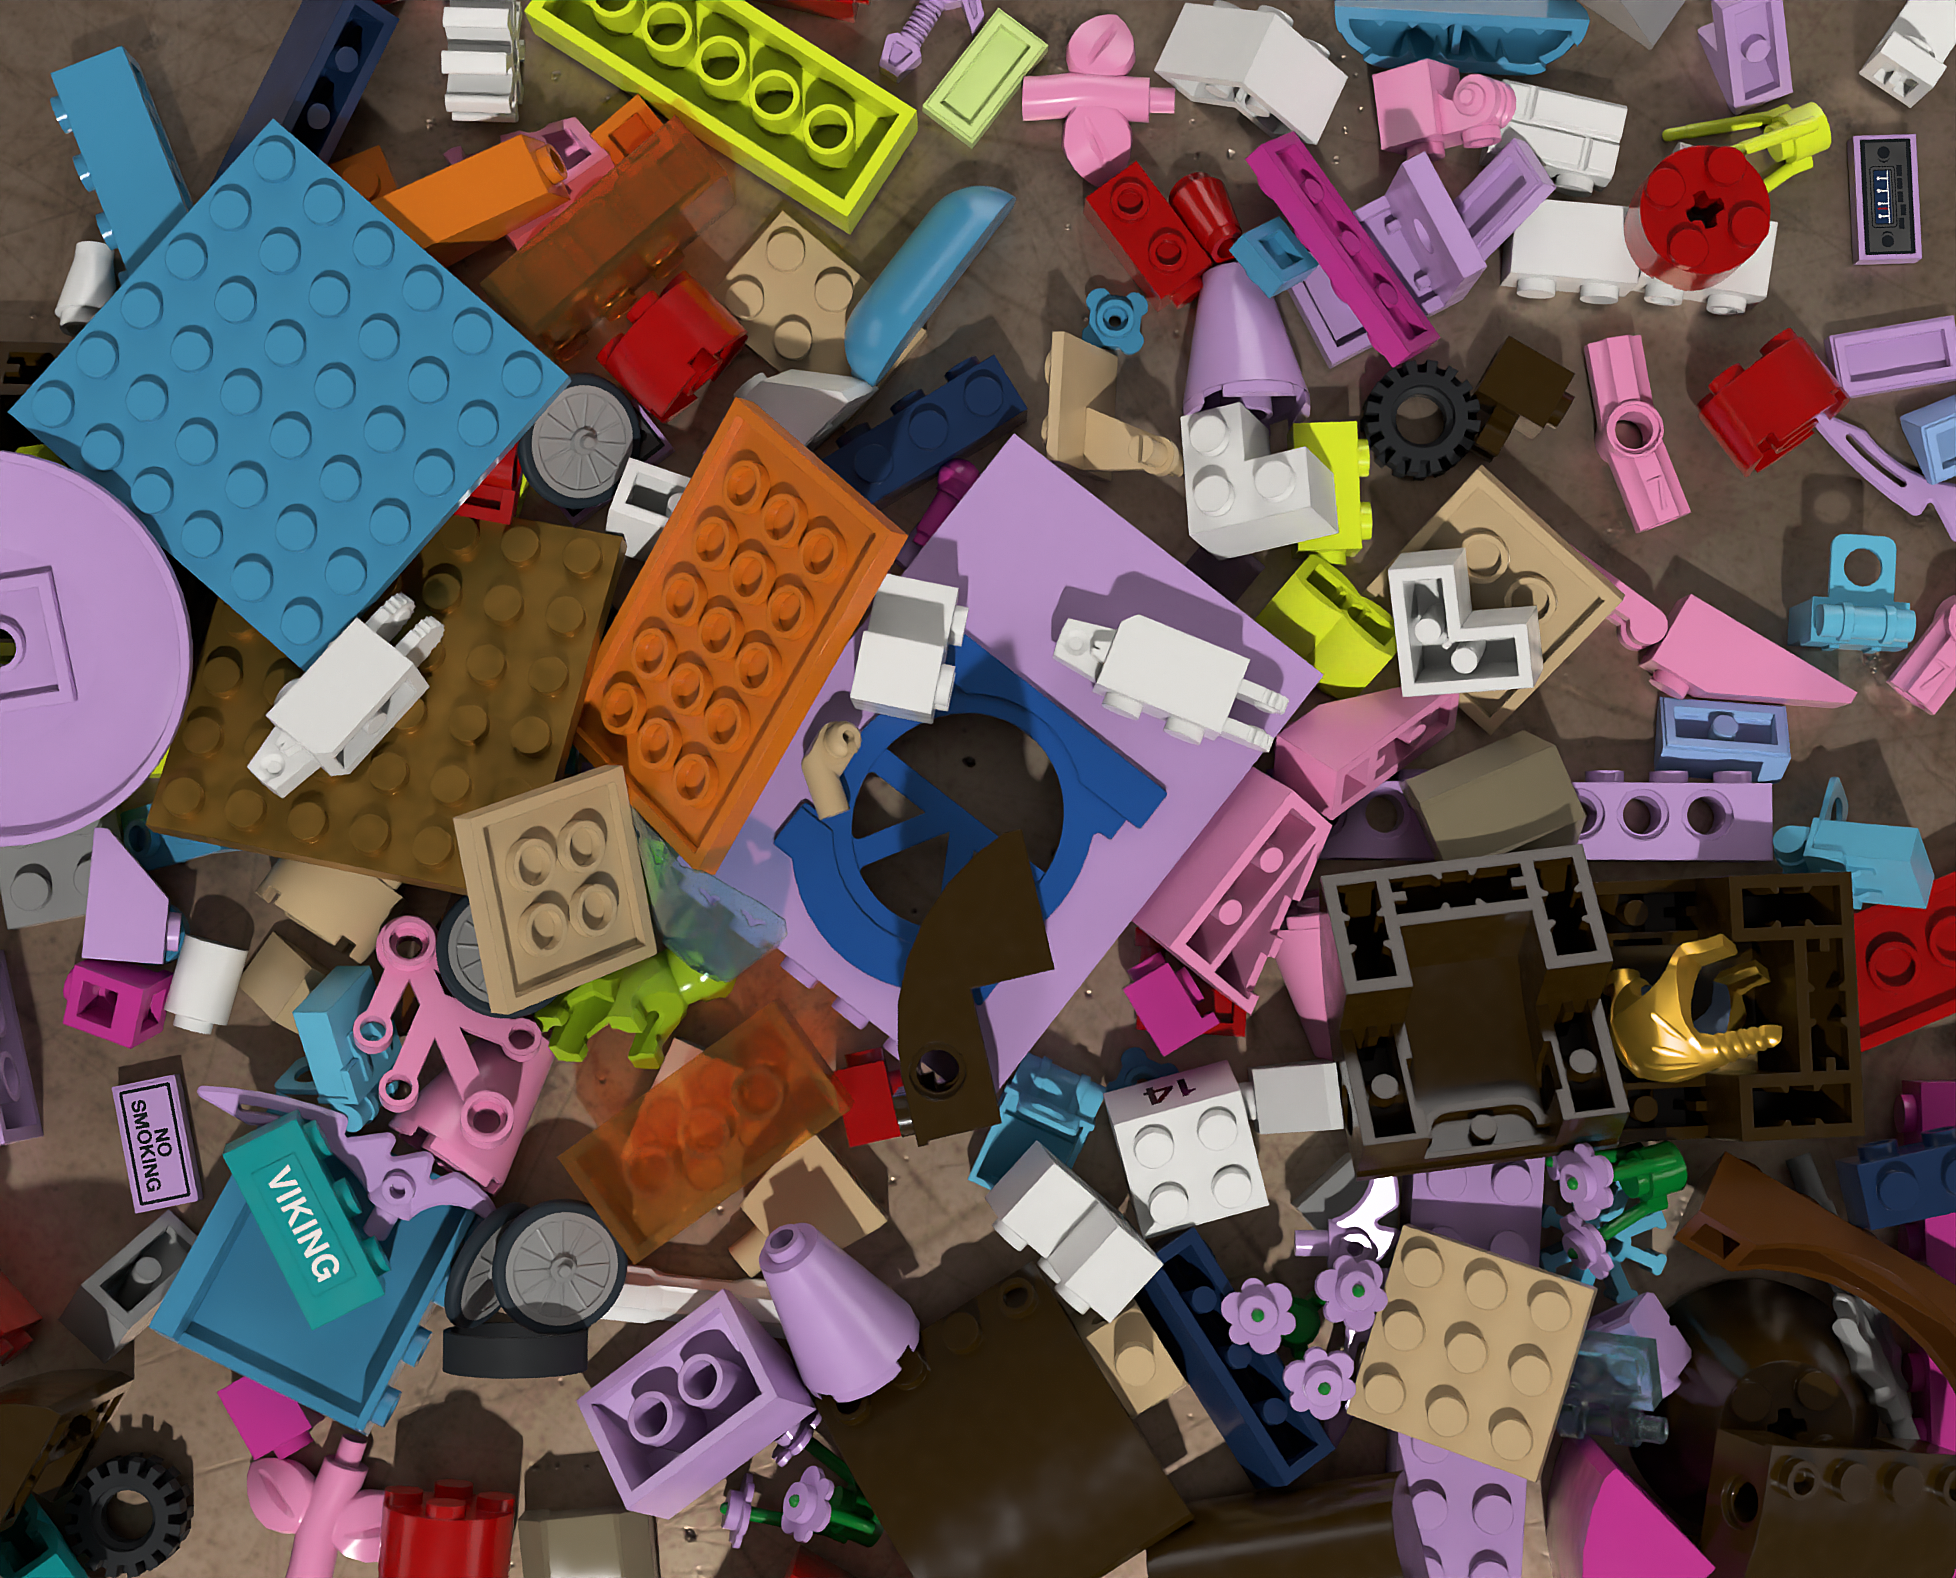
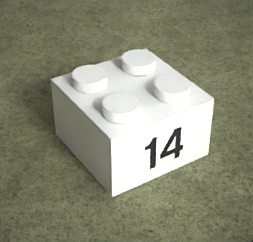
M1227 1060L1103 1093L1131 1204L1144 1240L1269 1205L1241 1090Z

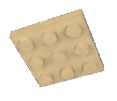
M1481 464L1360 595L1378 604L1393 617L1388 569L1401 553L1465 548L1472 611L1537 605L1543 670L1534 688L1459 694L1458 707L1491 736L1623 601L1625 594Z
M604 765L453 817L491 1013L512 1014L657 954L623 766Z
M1409 1223L1404 1224L1383 1290L1387 1295L1388 1303L1382 1311L1376 1313L1355 1382L1356 1393L1350 1399L1346 1413L1537 1482L1543 1471L1598 1288Z

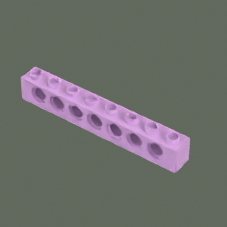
M1267 769L1266 775L1273 778L1274 769ZM1428 769L1399 770L1394 774V781L1383 782L1333 820V826L1318 860L1435 861L1413 808L1408 806L1399 786L1400 782L1424 773ZM1594 770L1585 771V782H1572L1579 801L1587 812V822L1581 831L1577 843L1583 844L1587 862L1758 863L1773 861L1772 783H1752V772L1750 771L1713 772V783H1688V771H1650L1649 783L1624 782V771ZM1374 797L1385 798L1396 808L1397 821L1388 833L1374 830L1367 822L1366 807ZM1631 799L1642 801L1650 812V824L1642 834L1632 832L1623 820L1624 807ZM1695 799L1706 802L1713 811V825L1706 834L1696 832L1688 822V808Z

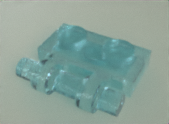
M1585 1330L1555 1428L1561 1437L1581 1440L1586 1434L1613 1437L1617 1445L1637 1448L1642 1442L1664 1444L1668 1437V1420L1663 1417L1645 1415L1643 1411H1654L1663 1399L1656 1339ZM1587 1402L1609 1405V1410L1589 1408Z

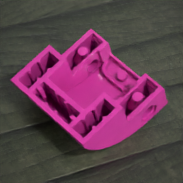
M1576 1423L1566 1433L1555 1460L1547 1496L1546 1540L1553 1578H1707L1716 1569L1708 1558L1679 1530V1525L1579 1423Z

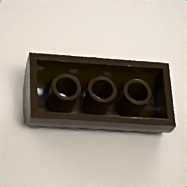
M1405 1470L1185 1502L1194 1519L1146 1549L1148 1578H1429Z

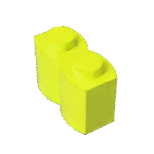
M1314 554L1309 555L1254 619L1259 625L1320 671L1323 677L1316 684V687L1323 693L1334 696L1339 700L1358 696L1397 653L1393 617L1378 604L1361 596L1353 584L1338 569Z

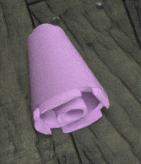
M1236 259L1228 263L1215 262L1213 268L1207 270L1202 275L1203 288L1199 292L1182 407L1183 416L1241 402L1269 429V436H1271L1270 424L1287 419L1288 429H1290L1293 423H1302L1310 416V395L1274 297L1269 299L1260 287L1250 280L1245 269Z
M786 1224L775 1229L767 1237L759 1256V1265L801 1379L810 1392L820 1399L821 1394L832 1395L836 1402H851L871 1395L892 1381L902 1370L897 1360L908 1345L914 1352L919 1342L920 1323L910 1305L811 1224Z

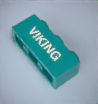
M296 1109L225 1145L222 1155L312 1331L385 1295V1279L383 1274L391 1271V1266L375 1235L364 1240L353 1218L362 1213V1209L348 1180L344 1177L336 1182L334 1181L324 1161L325 1158L333 1155L316 1119L305 1123L301 1113Z

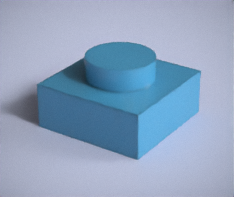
M1280 216L1242 234L1229 249L1245 269L1250 280L1258 285L1269 299L1306 280L1319 265Z

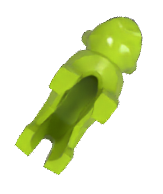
M684 908L675 917L672 941L665 950L559 994L551 1003L534 1013V1020L541 1032H548L552 1026H555L548 1047L559 1061L582 1062L589 1051L587 1048L589 1038L610 1024L611 1028L636 1034L628 1054V1058L635 1068L659 1069L664 1061L662 1046L687 1015L688 1005L699 1000L707 1003L717 998H726L732 992L738 975L737 958L730 953L722 939L715 935L703 933L695 912L691 908Z

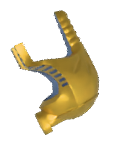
M1723 934L1680 945L1670 958L1666 970L1653 987L1645 979L1640 978L1637 970L1624 968L1610 971L1603 988V993L1611 997V1008L1607 1021L1614 1052L1621 1062L1638 1078L1678 1083L1725 1066L1730 1062H1736L1738 1058H1746L1749 1054L1755 1055L1757 1051H1764L1767 1048L1775 1047L1782 1038L1781 1026L1762 1025L1758 1028L1742 1029L1747 1017L1742 995L1753 987L1770 982L1768 969L1756 960H1752L1720 971L1713 980L1711 1005L1705 1014L1692 1022L1691 999L1702 966L1738 953L1736 945Z

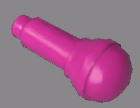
M953 458L941 466L936 487L938 492L916 527L917 534L912 540L916 545L921 548L926 545L979 478L980 473L970 461L963 458Z

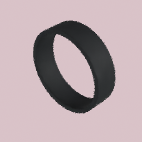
M516 1322L482 1323L469 1329L453 1326L443 1330L442 1371L447 1374L474 1378L524 1379L573 1375L588 1369V1328L575 1333L556 1336L532 1332Z

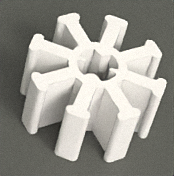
M450 0V7H444L443 27H445L448 51L442 50L441 65L442 73L448 74L445 105L447 112H452L453 121L514 123L518 121V104L523 103L524 85H522L519 68L520 62H525V40L519 39L521 19L523 17L520 1Z

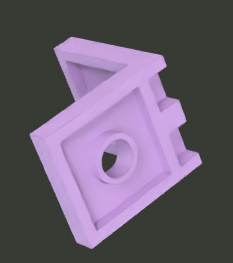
M1425 151L1401 164L1384 196L1352 212L1427 318L1463 300L1487 268L1484 259ZM1320 265L1306 280L1287 289L1329 369L1373 347L1368 339L1367 331L1348 304L1343 302L1334 293L1330 279Z

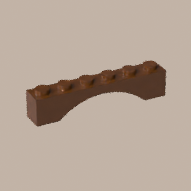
M1727 1151L1698 1179L1673 1239L1730 1272L1756 1269L1793 1272L1831 1283L1862 1298L1894 1320L1925 1350L1946 1377L1956 1394L1955 1284L1938 1275L1929 1265L1912 1260L1878 1240L1867 1229L1850 1224L1821 1207L1812 1197L1795 1192L1764 1174L1755 1164L1739 1159Z

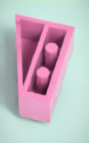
M1252 766L1131 921L1212 988L1251 1015L1259 998L1253 992L1267 957L1276 958L1283 939L1277 936L1290 903L1292 899L1300 902L1333 825L1292 789Z

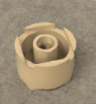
M283 858L278 859L255 891L257 895L268 903L278 893L279 896L273 904L284 910L283 914L340 953L344 954L350 944L355 946L349 956L361 966L364 965L376 948L377 937L381 929L389 921L397 918L408 903L401 896L406 889L401 884L402 882Z

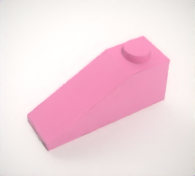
M1692 594L1676 601L1666 618L1668 630L1665 637L1659 642L1650 645L1638 665L1653 674L1649 680L1653 686L1680 700H1683L1687 694L1692 698L1834 709L1851 704L1858 693Z
M1402 687L1320 704L1297 721L1287 723L1277 734L1273 746L1275 753L1273 779L1292 789L1317 812L1330 820H1334L1455 730L1460 693L1403 697Z

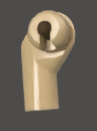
M834 721L824 725L817 732L801 761V769L819 820L851 810L840 781V776L853 755L860 749L862 738L859 729L848 721Z

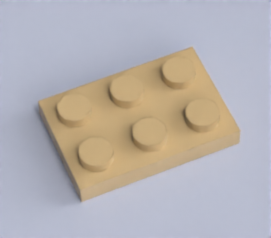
M782 210L711 294L748 331L746 334L748 339L744 346L777 374L795 369L852 377V369L845 353L844 332L853 309L871 287V284ZM924 328L920 329L878 384L879 390L840 426L845 431L849 429L925 340L927 331Z

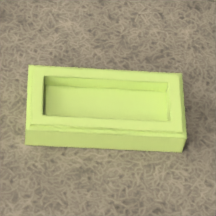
M998 8L923 104V113L973 149L1022 86L1023 77L1029 76L1046 55L1048 44Z

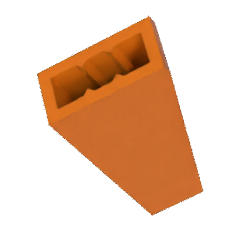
M520 134L377 198L370 203L444 268H447L570 201L571 198L563 183V180L567 179L568 173L556 149L550 144H545V142Z

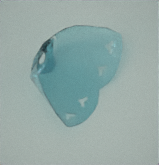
M631 807L638 851L657 930L663 935L661 942L691 969L717 982H730L782 944L788 935L784 918L761 902L727 885L715 876L703 870L681 866L678 860L671 854L664 841L643 821L636 809ZM699 889H704L710 896H719L720 900L711 905ZM742 910L750 913L754 919L765 921L766 924L750 926Z

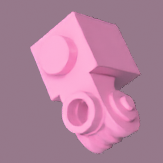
M1428 58L1372 75L1381 150L1407 156V160L1425 151L1430 161L1434 162L1445 157V149L1461 144L1465 148H1482L1495 145L1502 141L1500 129L1504 128L1512 120L1516 111V96L1514 90L1508 84L1480 74H1470L1460 81L1459 68Z

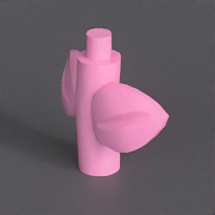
M1113 14L1094 17L1081 24L1073 33L1066 46V62L1069 73L1024 76L1022 88L1023 121L1067 118L1063 124L1061 143L1064 155L1081 177L1098 188L1127 167L1133 144L1132 129L1129 122L1149 123L1150 113H1175V88L1150 87V78L1127 76L1136 58L1134 39L1126 23L1118 15Z
M342 1434L336 1454H329L324 1457L316 1478L303 1464L287 1458L280 1461L278 1458H262L250 1463L247 1473V1494L255 1517L267 1529L282 1534H295L285 1578H333L338 1551L344 1556L364 1563L378 1562L384 1491L374 1489L361 1490L369 1470L361 1462L367 1444L364 1438L353 1434Z

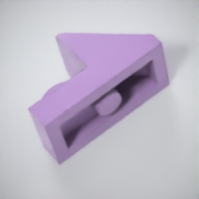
M1711 0L1714 22L1698 29V36L1730 111L1736 116L1792 93L1783 0Z

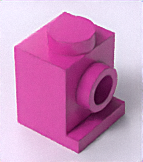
M1160 951L1127 970L1133 982L1123 987L1122 990L1163 1057L1220 1023L1212 1011H1208L1201 1016L1199 1015L1195 1006L1205 999L1185 967L1174 973Z
M87 958L75 964L65 980L63 996L67 1000L62 1024L132 1049L163 1031L167 1013L164 1010L174 973L164 969L155 972L127 961Z

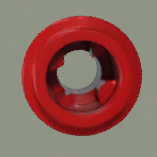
M1194 172L1184 176L1171 189L1168 198L1169 205L1202 249L1211 255L1215 262L1228 263L1236 258L1229 249L1243 233L1225 184L1220 179L1211 177V175L1205 172Z

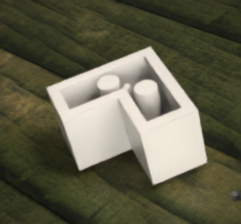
M1222 0L1214 1L1213 6L1185 3L1154 69L1157 74L1190 101L1234 107L1271 138H1277L1295 131L1302 143L1317 145L1348 78L1347 75L1328 60L1330 52L1324 46L1313 40L1303 38L1292 28L1294 24L1293 19L1283 11L1267 5L1259 6L1257 11L1245 10Z
M1241 402L1180 417L1189 536L1219 561L1339 533L1334 474L1306 446L1271 454L1269 429Z
M1465 548L1401 553L1388 569L1403 697L1534 688L1543 670L1537 605L1472 611Z
M892 574L886 575L874 597L868 630L864 631L850 694V699L855 709L927 724H933L936 709L948 712L956 675L955 666L945 664L949 644L962 646L969 607L957 605L959 588Z
M1037 1140L984 1197L998 1216L992 1224L993 1228L1018 1251H1021L1028 1244L1042 1255L1037 1262L1039 1267L1057 1283L1054 1288L1061 1297L1083 1315L1091 1307L1111 1323L1164 1265L1129 1220L1118 1209Z

